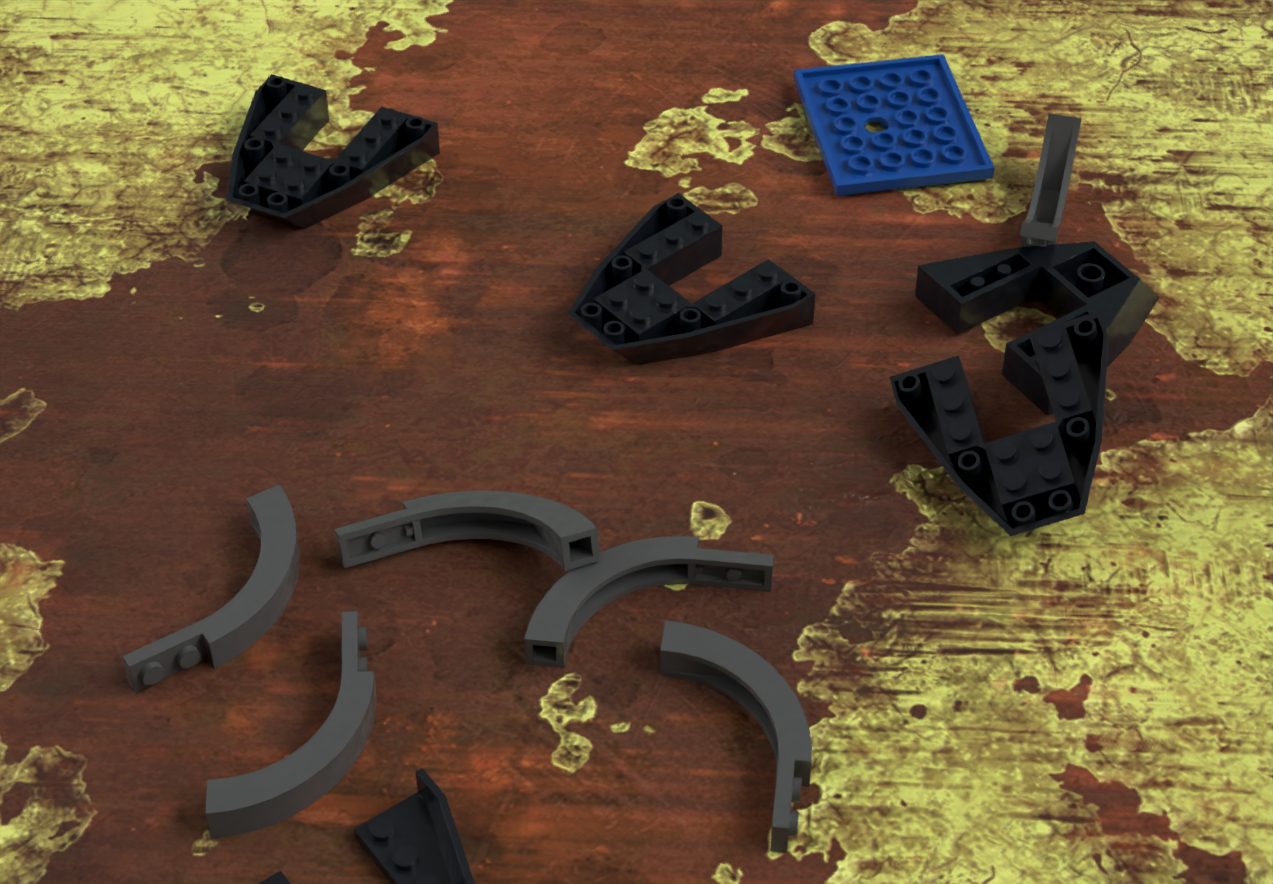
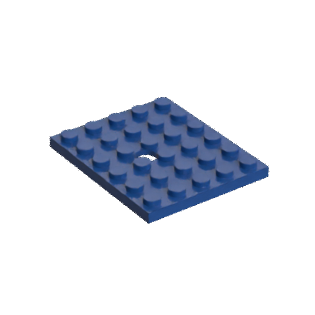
M944 54L794 70V82L836 196L993 178L994 166ZM877 122L879 127L887 130L871 132L866 129V124Z

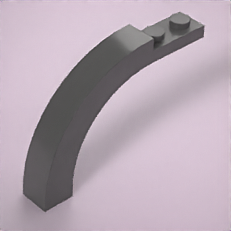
M1048 114L1033 195L1027 218L1022 222L1021 247H1047V245L1057 244L1082 118Z
M280 484L246 499L250 525L261 541V549L252 575L235 597L210 616L123 656L128 681L135 692L149 685H154L179 671L191 668L205 659L209 660L214 669L250 648L264 636L283 613L298 580L300 549L293 509L288 496Z
M460 491L420 497L402 502L403 510L334 529L340 562L344 568L433 543L462 539H493L526 545L550 556L564 571L601 561L597 527L588 518L564 504L535 495L517 492Z
M699 537L648 538L600 552L601 561L571 569L544 595L532 615L524 638L525 663L528 665L565 668L570 646L582 626L596 612L610 602L638 590L661 585L690 584L771 592L774 555L699 548Z
M358 611L342 612L341 686L332 712L317 733L294 753L263 769L234 777L207 780L206 818L211 839L256 831L299 813L328 793L357 761L372 731L377 706L374 671H368L367 657H361V650H368L367 626H359Z
M665 620L660 650V676L698 682L726 694L744 707L766 733L773 749L777 767L770 851L787 853L788 836L797 837L799 811H791V803H800L801 786L810 787L812 742L809 725L796 694L772 665L745 645L703 627Z

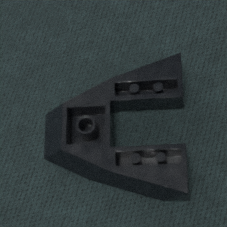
M271 74L255 91L233 151L226 200L248 212L306 229L368 199L440 153L438 123L381 106L334 161L303 152L304 148L329 122L326 90Z
M677 193L653 206L601 262L567 314L611 350L638 365L713 353L813 325L816 294L768 259L694 303H690L673 290L670 285L722 256L723 225Z
M1095 241L1047 245V247H1017L918 265L915 297L956 334H960L1035 297L1041 299L1060 318L1031 332L1100 311L1109 338L1107 367L1132 342L1160 298L1140 278ZM1029 333L1006 343L1002 375L1047 416L1052 414L1053 410Z
M1100 311L1029 333L1056 420L1052 423L986 443L968 378L959 355L890 377L897 407L956 485L1010 536L1085 514L1103 433L1109 338Z

